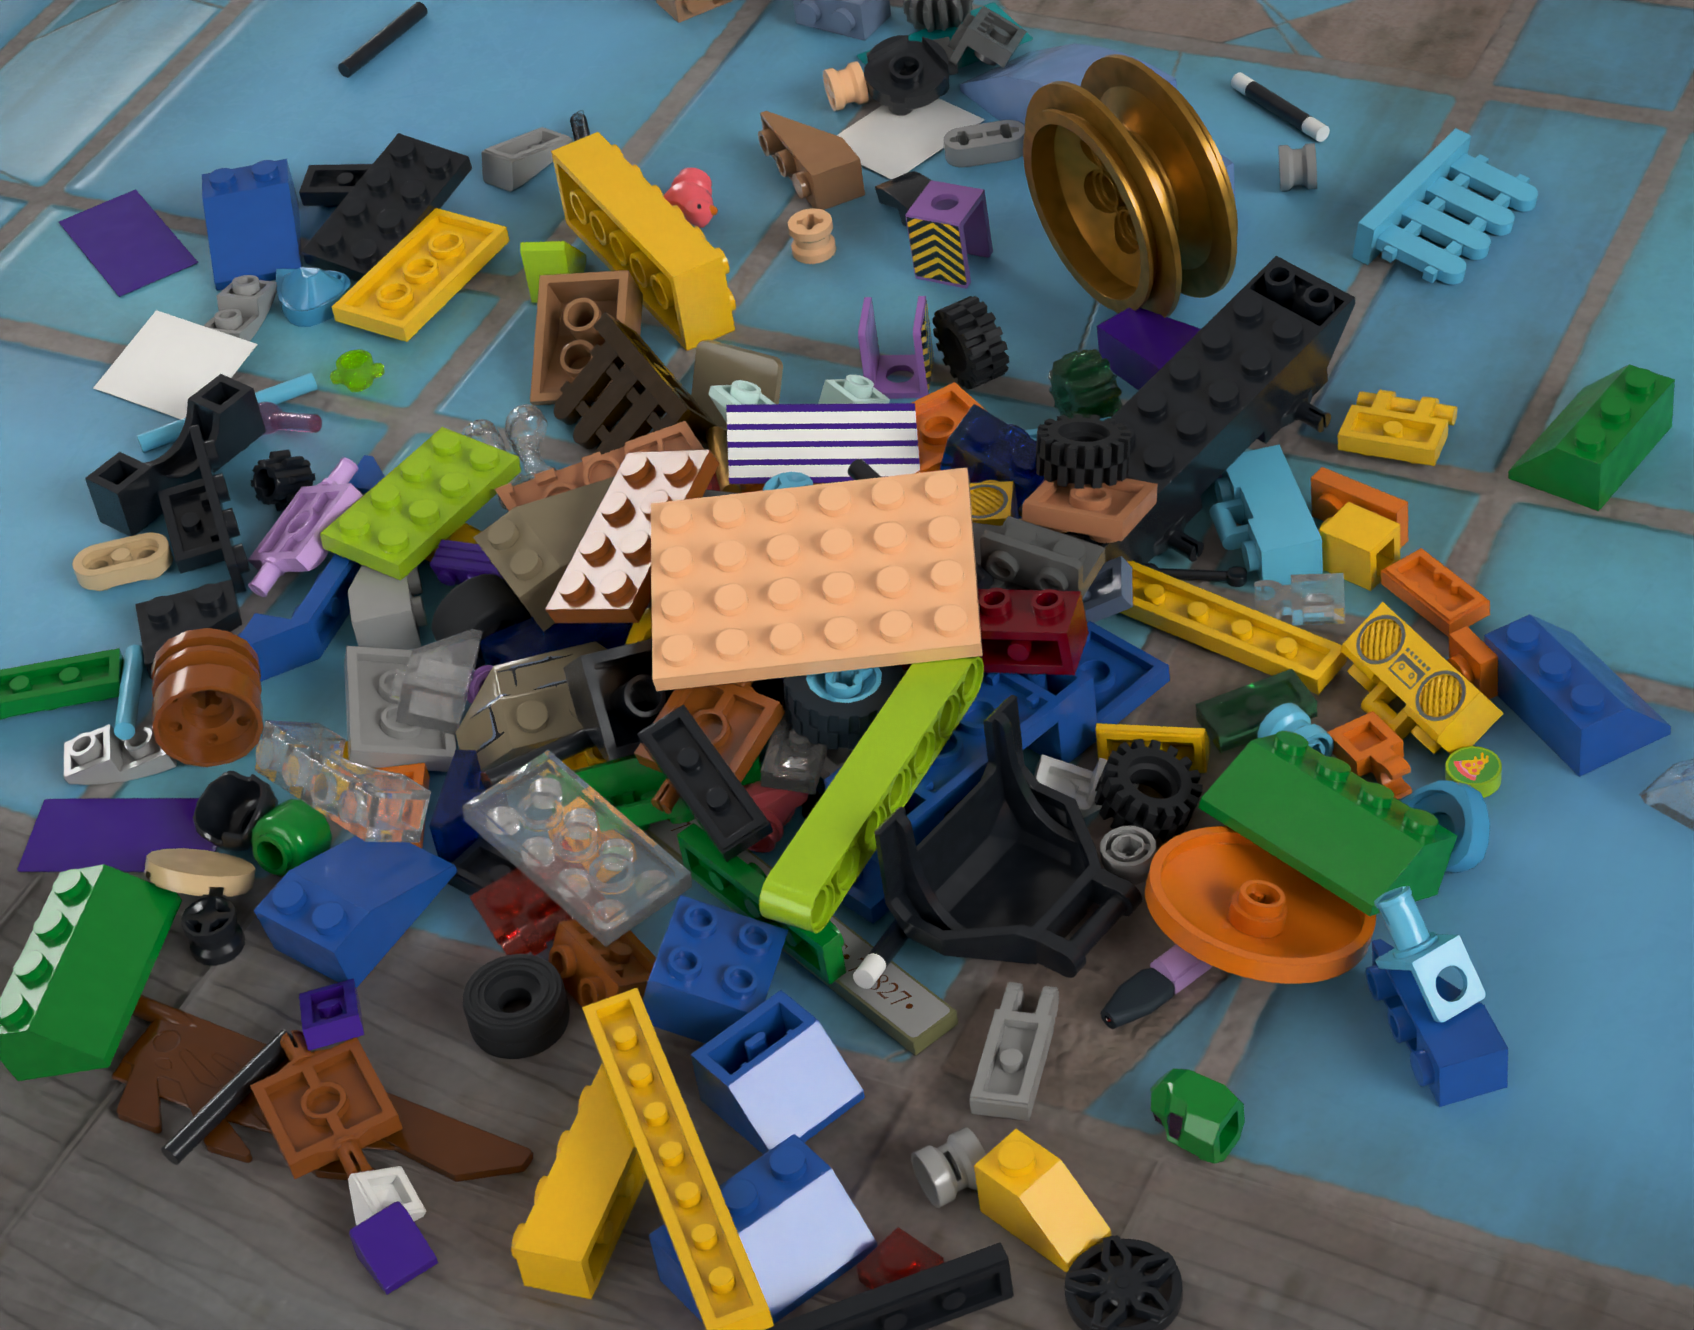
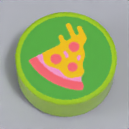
M1478 746L1463 747L1451 753L1446 760L1445 780L1468 784L1480 791L1483 798L1495 793L1501 785V760L1489 749Z

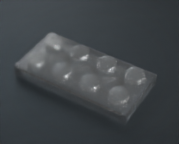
M549 750L462 806L464 821L605 947L692 887L691 872Z

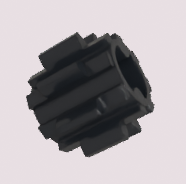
M287 449L270 452L269 459L258 460V465H255L252 470L254 472L253 480L250 481L251 487L255 489V497L258 501H262L266 505L275 504L277 511H283L301 487L312 486L313 481L316 479L315 473L312 474L310 468L311 463L307 459L304 460L303 456L291 457L290 450Z

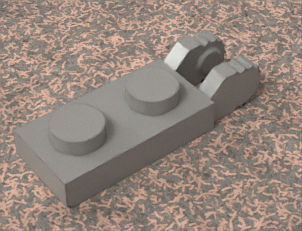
M1007 983L1000 1009H995L971 1090L969 1100L971 1114L1030 1121L1054 1033L1055 1018L1059 1005V991L1057 987L1044 986L1039 996L1036 1012L1026 1013L1021 1011L1025 1002L1023 984Z

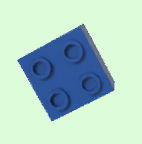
M679 895L643 997V1003L652 1025L706 1044L766 1001L788 930Z

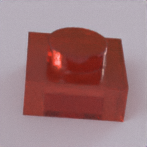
M897 1227L856 1267L859 1281L868 1288L874 1289L944 1263V1258Z

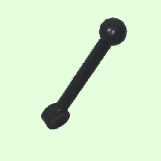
M1153 563L1144 564L1177 579L1227 581L1232 587H1241L1247 582V570L1240 566L1230 567L1227 571L1168 569L1158 568Z

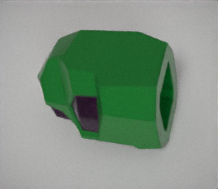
M1173 1068L1159 1078L1150 1088V1109L1153 1112L1155 1121L1164 1126L1167 1141L1198 1156L1200 1160L1214 1164L1224 1162L1240 1139L1245 1123L1244 1103L1222 1083L1189 1069Z

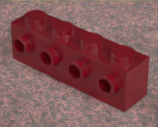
M978 589L983 656L979 657L983 660L984 672L1075 675L1089 634L1081 591ZM912 664L899 666H902L903 670H908Z

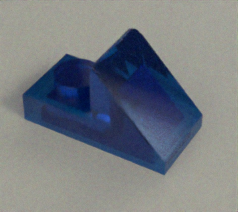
M455 750L429 825L437 856L450 863L479 837L490 842L508 832L513 826L505 792L498 789L490 793L482 784V771L476 750Z

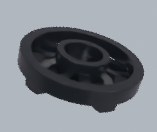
M1118 1235L1103 1238L1102 1243L1094 1245L1083 1252L1073 1262L1065 1277L1064 1289L1067 1309L1073 1321L1082 1330H1165L1178 1315L1183 1301L1182 1277L1173 1256L1151 1243L1136 1239H1120ZM1120 1256L1123 1265L1113 1266L1110 1262V1257ZM1132 1256L1141 1257L1140 1260L1133 1267L1134 1262ZM1101 1261V1262H1100V1268H1101V1270H1099V1269H1097V1268H1095V1267L1090 1268V1267L1093 1266L1095 1263ZM1160 1267L1154 1274L1147 1276L1144 1274L1146 1271ZM1169 1278L1172 1284V1293L1167 1302L1158 1289ZM1086 1282H1096V1283H1098V1285H1097V1286H1089V1285H1086V1284H1083V1283H1086ZM1075 1296L1090 1302H1096L1093 1318L1082 1310ZM1152 1301L1157 1308L1147 1305L1148 1302ZM1104 1311H1106L1110 1315L1102 1322ZM1131 1316L1148 1320L1134 1326L1119 1327L1127 1317Z

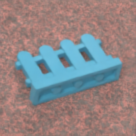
M1455 128L1358 222L1352 258L1369 265L1382 252V259L1390 263L1397 259L1423 272L1422 279L1430 283L1437 279L1445 284H1459L1464 280L1467 267L1466 262L1459 256L1463 255L1472 260H1481L1487 257L1491 239L1484 231L1498 236L1509 234L1512 231L1515 216L1508 207L1521 212L1531 211L1536 206L1538 191L1529 184L1530 178L1522 174L1514 177L1489 165V158L1481 154L1476 158L1468 155L1471 135ZM1467 187H1470V188H1472V189H1474V190H1476V191H1478V192H1480V193H1482V194H1484V195H1486V196H1488V197H1490V198H1492V199H1494V200L1491 201V200H1489V199H1487V198H1485V197H1483V196H1481V195H1479V194H1477V193H1475V192H1473V191L1467 189ZM1445 210V211H1447V212H1449V213H1451V214H1453V215H1455V216H1457V217H1459V218H1461V219H1463V220L1469 222L1470 224L1467 225V224H1465V223H1463V222H1461V221H1459V220H1457V219H1455V218H1453V217H1451V216H1449V215L1443 213V211ZM1422 235L1446 248L1442 249L1418 236Z

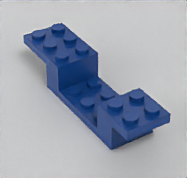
M1089 621L1087 623L1089 634L1075 675L984 672L977 697L904 806L906 815L912 824L916 846L945 818L944 814L959 803L981 781L988 763L983 721L1009 696H1017L1023 750L1028 747L1039 755L1043 754L1070 763L1096 742V723L1118 724L1170 681L1169 665ZM841 767L824 779L825 790ZM877 849L841 902L872 924L890 911L885 903Z

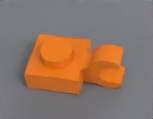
M1374 711L1327 732L1334 740L1332 753L1338 759L1346 762L1351 767V772L1359 777L1372 772L1377 783L1391 789L1394 793V798L1398 800L1412 793V788L1402 778V776L1411 772L1410 765L1403 758V740Z

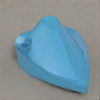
M304 267L298 269H276V288L282 312L291 324L298 327H311L333 318L332 306L352 288L351 280L341 272Z
M1438 780L1418 788L1401 801L1413 809H1420L1431 813L1438 819L1439 825L1457 835L1445 872L1461 873L1475 868L1484 859L1489 845L1490 820L1487 805L1480 791L1465 783Z

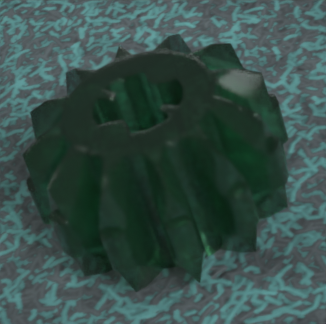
M1086 349L1080 352L1073 351L1053 362L1052 370L1049 371L1048 375L1052 385L1049 388V392L1054 398V407L1058 408L1060 415H1065L1069 419L1073 418V414H1082L1083 418H1090L1091 415L1106 418L1112 417L1122 407V402L1119 398L1122 390L1117 385V375L1111 371L1108 359L1102 358L1096 349L1089 351Z

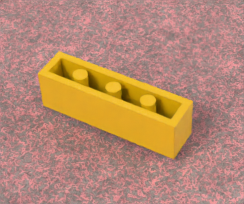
M603 1063L592 1085H586L582 1090L578 1104V1114L570 1130H565L561 1134L557 1145L556 1160L548 1176H543L539 1180L534 1196V1206L526 1223H520L517 1226L511 1246L512 1256L517 1260L524 1286L586 1299H592L647 1178Z

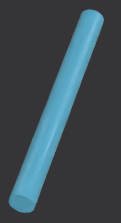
M310 372L255 392L259 409L263 410L318 390L314 376ZM186 418L137 435L142 452L145 453L175 442L182 431Z

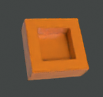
M1468 626L1450 633L1449 659L1447 661L1488 699L1498 696V656Z

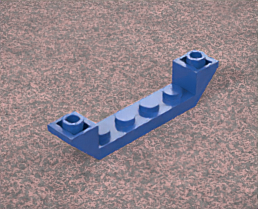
M368 455L362 457L357 465L359 468L358 472L348 482L362 495H365L385 477L373 456ZM334 554L324 571L316 577L313 587L301 605L295 608L291 619L258 613L254 614L243 632H240L237 636L246 640L257 653L261 669L260 682L321 658L350 614L348 589L362 566L361 564Z

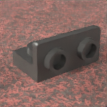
M983 6L975 17L968 13L963 23L959 25L948 44V47L954 50L948 62L956 66L970 47L975 50V56L984 63L992 66L998 64L1004 68L1027 31Z
M1011 516L1006 518L998 532L986 530L980 538L981 566L998 580L1008 581L1032 590L1081 591L1083 599L1105 563V547Z

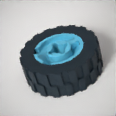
M894 665L784 677L783 709L785 710V718L788 724L793 725L794 732L800 737L803 735L808 738L810 743L815 745L822 744L830 749L837 750L838 748L854 749L903 678L902 666Z

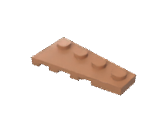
M686 421L627 441L625 446L605 454H601L600 451L582 457V462L557 471L551 468L535 474V479L515 486L509 483L495 488V491L508 511L520 505L615 477L627 453L704 450Z

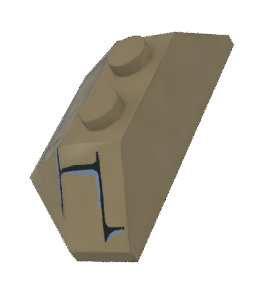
M594 641L494 665L456 731L467 784L481 781V773L582 729L583 727L576 716L563 668L579 656L607 649Z

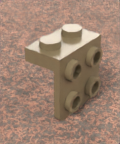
M709 339L701 341L696 347L691 396L713 422L724 430L727 439V423L708 395L710 387L732 385L733 381L736 380L748 381L760 387L761 393L773 403L779 404L783 363L775 356ZM696 437L704 450H709L708 444Z

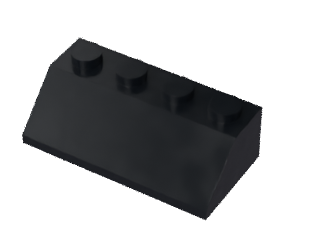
M652 639L582 655L563 668L577 719L606 762L635 755L634 752L641 743L637 734L653 724L674 691H656L652 680ZM770 679L756 680L752 683L751 687L757 693L779 701L783 707L784 683L778 685Z

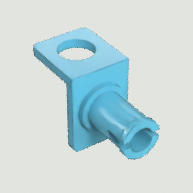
M1402 886L1390 890L1374 901L1396 946L1394 949L1378 957L1375 962L1379 969L1411 971L1434 1021L1446 1022L1485 998L1486 992L1460 936L1429 932L1413 899L1410 886ZM1448 966L1456 968L1463 979L1462 991L1452 1001H1446L1441 998L1436 989V978L1439 972Z

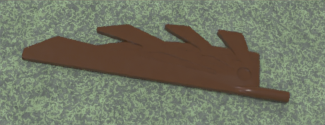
M141 995L132 1015L151 1022V1024L123 1057L121 1063L111 1075L113 1079L127 1084L116 1110L118 1117L122 1121L159 1134L163 1130L160 1098L190 1108L194 1117L267 1044ZM286 1057L267 1077L276 1074L286 1064H288L290 1062L288 1057ZM253 1092L203 1139L210 1153L245 1163L252 1162L253 1157L250 1150L229 1122L272 1134ZM388 1092L386 1093L399 1116L403 1129L363 1148L394 1150L455 1182L524 1172L533 1160V1152L527 1147ZM340 1160L312 1171L318 1178L348 1181L347 1173ZM355 1164V1167H356V1169H357V1172L359 1173L360 1170H359L358 1166Z

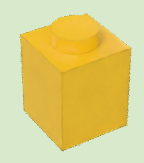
M1351 502L1346 503L1333 517L1327 518L1318 530L1322 538L1323 570L1369 591H1372L1381 582V570L1400 560V524Z

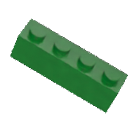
M1279 731L1274 735L1251 740L1201 797L1198 806L1205 813L1368 916L1380 913L1374 901L1382 894L1395 888L1410 886L1415 902L1437 895L1457 839V835L1439 825L1438 819L1431 813L1409 807L1394 798L1393 791L1388 787L1364 780L1351 772V767L1346 762L1321 754L1308 746L1306 738L1290 731Z
M105 864L81 869H70L59 873L0 997V1061L17 1081L110 1067L182 903V899L176 892L159 888L151 882Z

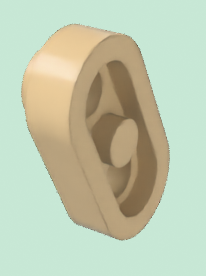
M148 532L86 547L75 556L72 566L80 586L88 590L104 591L123 584L158 578L171 566L173 555L165 536L159 533Z

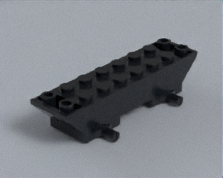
M1275 256L1111 417V419L1116 420V424L1123 423L1127 426L1126 430L1130 429L1131 432L1129 474L1126 475V478L1158 484L1157 503L1123 541L1100 543L1093 541L1089 535L1069 531L1062 534L1084 536V541L1105 547V562L1122 556L1126 561H1135L1144 565L1153 557L1168 549H1173L1191 562L1196 561L1197 557H1200L1203 552L1204 544L1183 531L1186 524L1202 509L1201 495L1256 439L1266 444L1281 428L1297 420L1311 426L1318 432H1323L1324 428L1328 427L1331 414L1310 404L1312 397L1328 382L1327 367L1353 311L1355 297ZM1022 505L1018 508L1020 517H1022Z

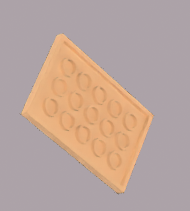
M967 468L651 503L652 680L656 691L983 656L970 482Z

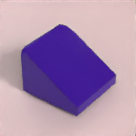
M399 1201L392 1203L356 1225L349 1232L357 1258L386 1295L438 1264L434 1252L406 1208Z

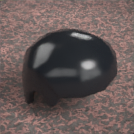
M227 771L211 782L198 799L193 816L196 832L213 845L225 851L238 852L248 850L250 847H253L251 843L252 829L260 818L278 805V800L270 785L256 775L251 774L250 777H246L235 771Z

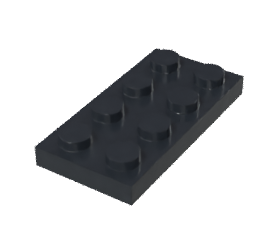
M398 133L301 252L305 262L324 270L344 273L349 279L358 282L435 208L440 209L472 170L469 157Z

